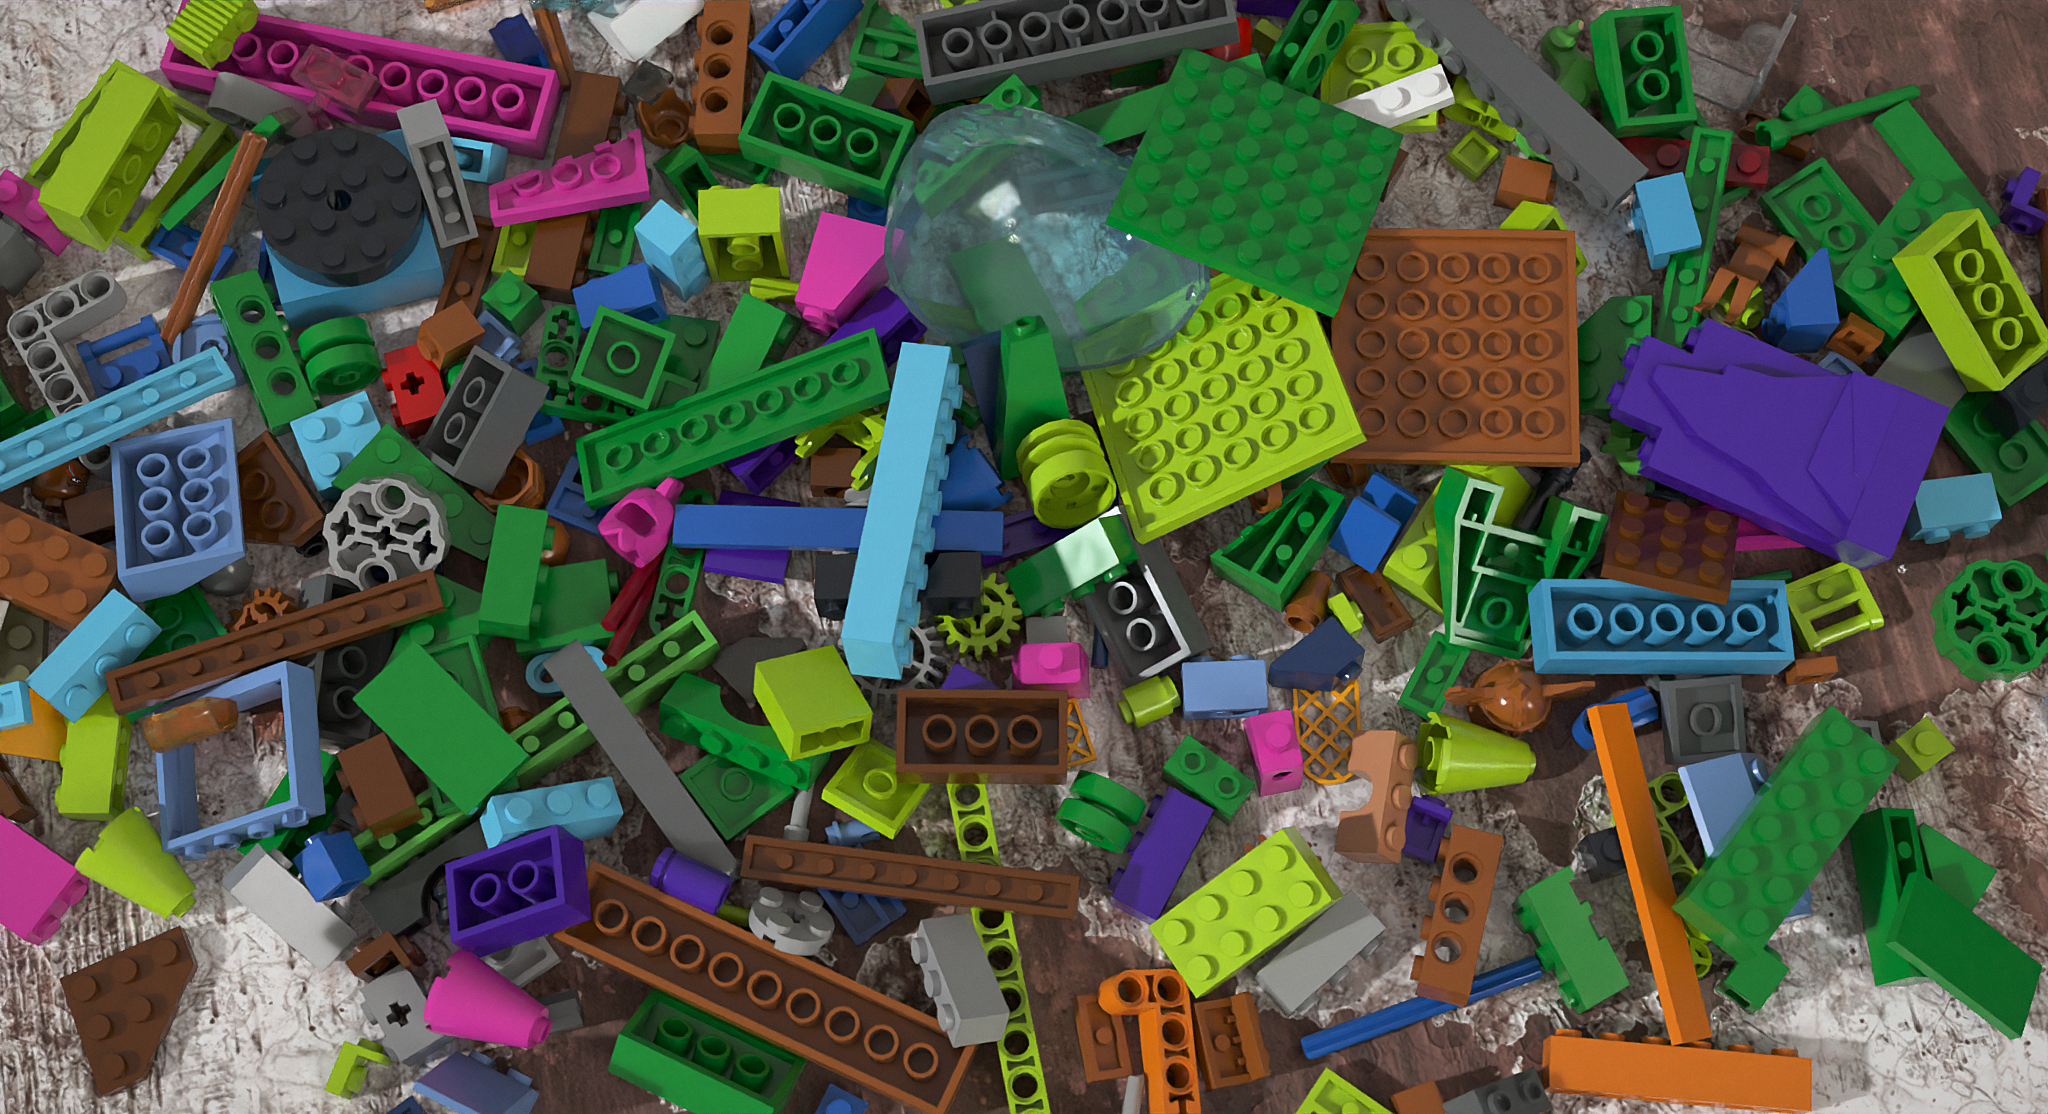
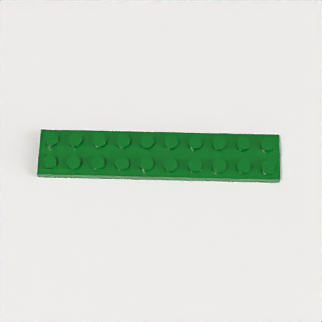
M1824 157L1819 158L1762 194L1757 201L1782 234L1797 239L1795 251L1806 264L1819 249L1828 248L1833 284L1879 226ZM1920 307L1888 348L1880 344L1875 349L1883 361L1888 358L1923 315ZM1967 390L1947 415L1941 434L1973 474L1991 472L1999 506L2005 512L2048 483V434L2035 420L2007 441L1980 411L2002 390L1968 392Z

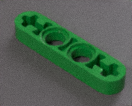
M693 488L686 491L678 504L696 505L697 500H702L704 505H715L712 495L701 488ZM673 535L667 545L649 615V625L655 636L664 630L661 623L658 622L659 619H666L670 610L668 603L663 602V599L675 604L673 616L676 622L692 612L707 548H698L692 555H681L672 544ZM677 574L685 575L689 579L687 590L680 594L671 593L667 589L669 579Z

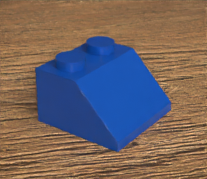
M1828 248L1819 249L1784 289L1776 303L1772 305L1767 316L1763 318L1761 335L1764 342H1768L1769 345L1790 354L1817 353L1840 322Z

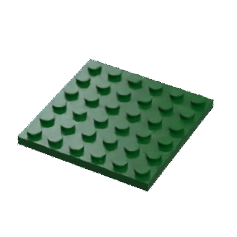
M1183 49L1110 210L1106 225L1334 318L1404 134L1196 49Z

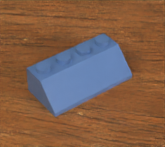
M1736 753L1678 768L1708 857L1769 777L1768 769L1765 763L1758 758L1757 753ZM1809 886L1781 924L1813 914L1810 906L1812 894Z

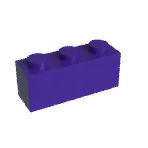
M1170 786L1164 797L1156 794L1146 813V817L1152 819L1145 833L1137 830L1126 853L1132 855L1127 868L1124 870L1118 867L1108 885L1107 890L1113 892L1110 904L1149 925L1158 920L1205 832L1214 809Z

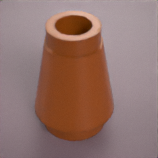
M1316 570L1310 571L1308 577L1284 608L1286 613L1284 620L1288 626L1296 631L1309 634L1323 623L1332 579L1327 574Z

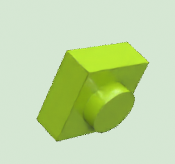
M1343 592L1328 599L1325 609L1328 618L1332 616L1355 640L1358 639L1363 628L1361 623L1364 622V618L1357 604L1354 601L1348 602Z

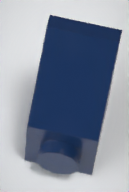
M1331 616L1270 664L1267 682L1272 687L1331 692L1343 683L1347 686L1359 677L1363 671L1362 663L1365 649Z

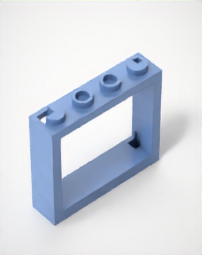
M283 661L168 702L153 711L163 852L184 856V861H197L206 858L208 852L217 849L230 850L238 848L241 845V841L250 838L262 839L271 837L275 834L274 830L283 827L307 825L310 818L326 813L313 669L289 661ZM282 697L291 800L199 830L192 728Z

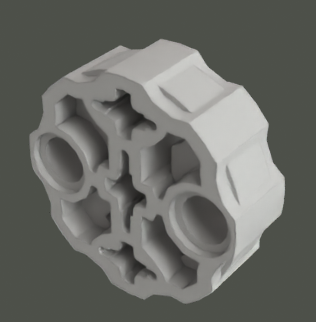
M393 472L386 476H367L345 490L333 510L326 515L323 536L327 539L330 551L328 561L340 578L349 579L361 591L385 584L373 578L371 574V567L373 565H380L387 570L389 574L388 582L425 570H435L448 555L452 541V533L448 530L445 516L447 508L436 492L428 491L425 487L418 484L414 476L399 472ZM388 486H397L404 491V504H396L389 499L387 495ZM367 514L373 515V516H377V517H382V518H381V519H378V518L370 517V516H367ZM348 515L349 525L355 527V529L346 536V525L339 522ZM426 518V520L428 521L421 528L403 524L407 523L416 525L420 520ZM386 526L390 528V535L396 537L390 543L386 541V534L380 532ZM431 532V544L436 547L427 556V545L421 541ZM355 541L362 542L357 548L351 549L350 546Z

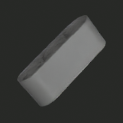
M228 72L217 74L206 108V112L211 117L241 130L251 131L267 114L287 107H293L302 118L275 142L284 147L302 136L322 130L327 116L325 112L313 105Z

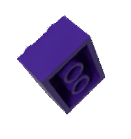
M558 824L445 864L451 943L474 953L479 958L591 920L583 841Z

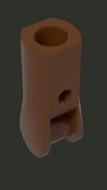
M1751 110L1747 112L1745 116L1747 124L1745 127L1740 128L1738 136L1747 143L1758 145L1755 139L1756 125L1759 122L1772 118L1760 111ZM1805 133L1793 136L1783 148L1774 151L1803 162L1814 137Z

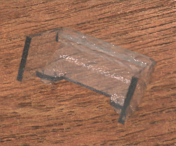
M1629 0L1626 9L1669 6L1673 0ZM1803 0L1793 1L1780 28L1767 22H1755L1744 30L1739 42H1735L1683 19L1694 96L1730 112H1742L1749 109L1755 102L1797 18Z

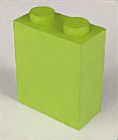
M833 644L756 663L753 693L790 761L869 742L873 712Z

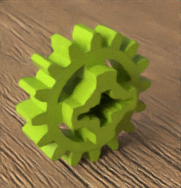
M992 572L988 579L984 580V611L982 621H980V629H976V621H974L973 616L968 619L934 616V621L944 622L936 628L938 636L949 635L945 642L946 648L950 650L959 645L960 657L962 658L966 657L969 650L975 651L977 661L982 659L983 651L989 650L990 654L995 658L998 656L997 646L999 644L1008 649L1012 646L1008 634L1019 635L1020 626L1013 621L1023 619L1022 610L1013 608L1019 603L1014 594L1008 595L1011 589L1009 582L1005 581L1000 585L996 584V573ZM985 592L994 595L1000 602H993L985 595ZM955 627L964 628L971 635V639L960 634ZM994 627H1001L997 633L986 638V635Z

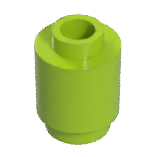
M1156 675L1120 691L1122 700L1116 702L1124 723L1127 725L1132 722L1136 729L1172 714L1173 708L1181 705L1178 692L1168 675L1161 678Z

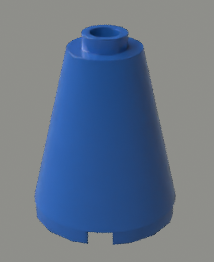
M968 433L961 436L945 454L949 455V471L947 479H940L938 491H942L941 510L990 511L1014 499L1012 492L1008 491L1005 494L1001 492L1000 488L1005 486L1006 483L1002 481L1001 476L980 448L977 449L975 446L971 449L968 447L967 444L973 440Z

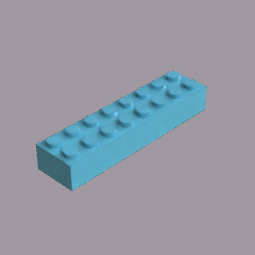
M902 342L841 633V641L851 674L901 680L904 665H910L912 661L913 640H909L911 627H918L920 620L921 604L916 602L918 590H925L927 584L928 565L924 564L926 552L932 553L934 548L935 528H932L931 524L933 515L939 516L941 512L942 491H938L940 479L946 480L948 476L949 455H945L947 444L954 443L956 420H952L954 409L961 408L963 398V386L958 384L959 364L953 363L951 347L909 342Z

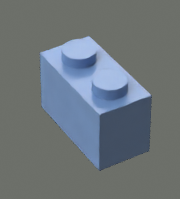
M1242 654L1230 657V661H1214L1213 657L1197 656L1190 658L1187 663H1182L1180 683L1183 721L1244 719L1267 713L1268 699L1265 660H1255L1253 655Z

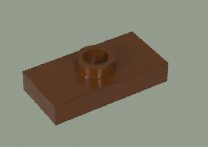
M1356 564L1336 574V584L1349 602L1354 601L1357 604L1364 618L1363 624L1377 644L1413 627L1414 619L1379 568L1372 574Z

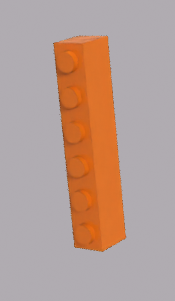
M1557 1029L1556 1035H1550L1543 1040L1542 1085L1545 1092L1781 1114H1805L1810 1112L1812 1107V1058L1798 1057V1051L1794 1049L1775 1048L1771 1049V1055L1754 1053V1046L1728 1045V1051L1712 1050L1711 1043L1705 1041H1692L1685 1043V1047L1668 1046V1039L1661 1037H1642V1043L1625 1042V1035L1599 1033V1039L1582 1038V1031Z

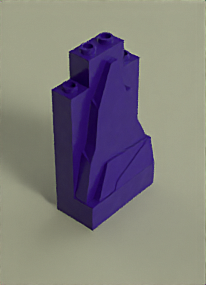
M1709 318L1705 319L1696 328L1690 327L1682 342L1681 349L1649 335H1646L1636 345L1630 344L1621 363V366L1626 367L1621 381L1616 380L1606 402L1611 404L1607 417L1651 436V438L1648 436L1644 438L1638 450L1636 458L1641 460L1637 473L1863 571L1892 559L1950 410L1949 407L1905 388L1857 371H1853L1848 375L1836 374Z

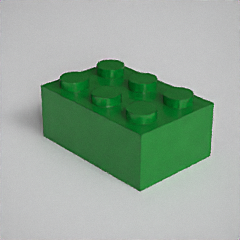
M1681 5L1608 10L1590 24L1604 128L1615 138L1675 133L1681 132L1697 120Z

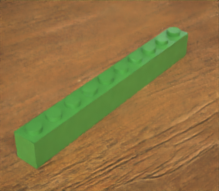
M693 610L620 659L616 666H610L602 671V673L634 716L664 696L684 671L695 675L723 656L717 640L698 613ZM566 696L509 734L532 758L517 772L521 790H525L597 741ZM428 788L416 796V800L425 818L378 840L370 829H367L353 839L372 873L363 883L370 887L381 878L390 877L391 879L404 870L403 865L410 858L422 852H425L427 855L440 846V839L447 833L458 828L464 830L476 821L475 816L486 808L488 802H485L470 818L461 810L439 817L436 814L431 792Z

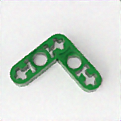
M557 305L551 308L547 313L544 323L535 378L554 389L555 398L554 401H550L545 396L544 404L539 412L603 426H611L643 414V412L634 409V416L626 415V406L617 402L613 404L612 413H608L609 399L570 385L574 372L581 321L578 311L571 306ZM559 319L567 321L568 327L564 340L556 339ZM551 352L562 353L566 356L568 363L563 367L551 366L546 360V355ZM569 391L575 392L572 405H567ZM592 394L600 399L602 406L596 410H588L581 405L579 399L583 395Z

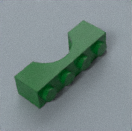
M685 671L660 701L659 732L803 791H809L830 760V752L790 761L772 726L751 725L734 718L725 710L721 703L720 685Z

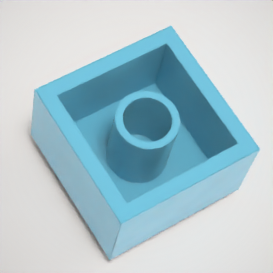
M365 390L289 422L316 489L324 500L331 499L335 503L340 500L341 494L344 491L332 486L331 482L384 426L377 407Z

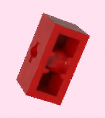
M417 344L383 353L387 368L381 370V374L387 391H394L397 403L391 405V411L397 427L404 426L411 438L425 435L447 396L443 370H439L432 360L428 361L419 351ZM416 387H418L419 393L415 394Z

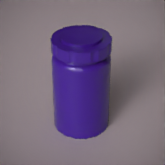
M666 847L658 856L649 879L650 886L656 889L660 887L662 892L713 916L721 909L733 882L732 876L683 853L676 854V850L670 847Z

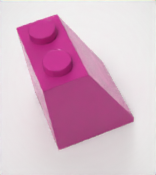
M821 211L795 298L802 323L807 326L808 331L822 336H829L830 332L835 333L888 282L901 267L905 258L900 231Z

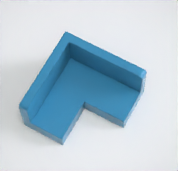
M1683 172L1635 183L1630 216L1639 249L1646 247L1652 270L1667 267L1670 254L1701 247L1702 239Z

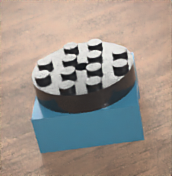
M345 128L320 130L296 139L274 157L260 159L250 185L279 298L290 330L318 324L329 319L348 317L440 295L444 285L442 267L422 199L420 183L413 168L402 129L375 135L365 131ZM348 207L344 211H335L336 209Z

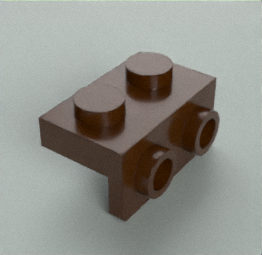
M389 930L377 939L370 937L362 941L352 950L354 956L345 962L354 976L368 984L399 964H402L406 970L422 980L430 975L423 965L428 961V958L414 940L410 941L405 934L399 938Z

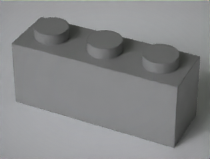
M257 843L221 882L229 893L323 972L358 935L349 923L354 916L336 900L330 906L325 901L316 903L303 878H297L288 870L293 863L276 847H273L268 852Z
M1350 890L1341 900L1336 902L1256 974L1254 981L1288 1018L1296 1010L1303 1016L1320 1001V997L1316 994L1317 991L1327 982L1334 988L1352 972L1347 964L1357 955H1360L1365 960L1383 944L1378 937L1386 927L1358 896Z
M969 913L921 920L917 936L911 942L912 957L914 962L920 964L922 968L926 993L929 997L934 998L938 1008L939 1026L942 1031H947L953 1048L1002 1040L1010 1011Z

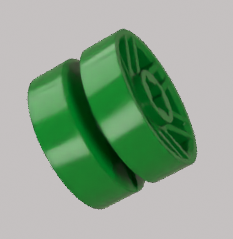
M339 317L329 319L311 326L298 338L297 343L303 363L306 365L305 370L311 390H317L320 395L333 396L351 393L371 385L382 375L381 370L383 368L378 351L375 348L370 325L362 318Z
M1080 770L1069 789L1074 798H1065L1055 815V820L1063 828L1086 842L1103 850L1122 854L1132 836V832L1127 826H1137L1147 805L1140 797L1124 786L1099 774Z

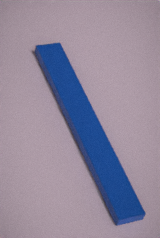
M675 504L672 544L675 548L858 552L867 509ZM941 510L939 516L933 515L931 527L935 528V543L932 553L926 552V554L950 552H981L982 555L1003 554L1004 512Z

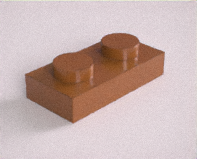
M1097 993L1078 995L1072 998L1087 1084L1132 1076L1122 1016L1111 1015L1105 1012L1099 1005Z

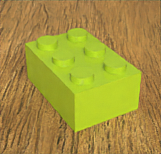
M754 184L749 188L732 189L728 186L717 185L709 188V190H698V235L712 282L751 281L754 275L786 280L791 279L790 234L779 187H772L767 184Z

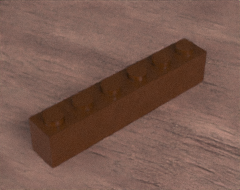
M575 70L552 167L557 164L556 160L568 155H572L573 159L593 152L595 151L593 146L609 140L610 144L621 141L622 132L621 128H619L621 116L627 115L630 104L629 93H625L621 77ZM601 209L538 220L524 282L538 293L541 300L576 305L572 289L582 286L588 281V270L585 269L588 256L591 255L595 233L593 232L596 221H599Z

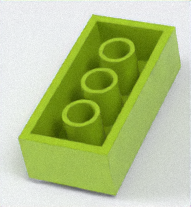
M117 69L112 79L107 81L102 87L100 99L92 112L83 118L79 133L73 143L64 149L59 166L52 177L47 179L42 185L40 197L37 200L64 236L104 253L107 251L183 124L161 86Z
M1979 208L1945 213L1892 258L1968 392L2003 390L2048 350V329Z
M1295 826L1281 828L1149 925L1148 928L1194 996L1199 998L1212 993L1341 900L1344 895Z

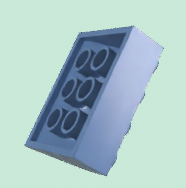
M232 417L110 443L118 578L134 603L177 594L246 555L235 428Z

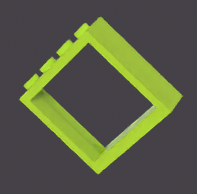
M115 59L104 75L100 74L97 84L86 98L77 103L72 116L65 125L52 135L50 144L40 157L30 163L32 167L22 179L41 190L44 182L52 177L59 166L64 149L73 143L79 133L83 118L92 112L100 99L102 87L107 81L112 79L117 69L157 85L160 84ZM160 85L180 120L203 134L130 230L126 233L119 229L112 241L146 263L153 256L147 247L162 226L159 222L160 217L239 142L227 123L211 117L205 110Z

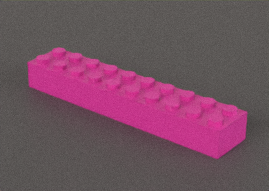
M182 0L178 14L181 13V9H184L186 3H189L190 0ZM259 13L257 14L258 18L255 26L249 32H242L233 43V50L230 56L223 62L218 61L212 70H209L194 58L178 50L170 38L160 64V69L174 89L211 96L217 74L228 72L313 105L325 112L328 119L390 131L401 129L396 110L436 98L450 137L493 143L508 148V154L544 160L563 95V89L556 70Z

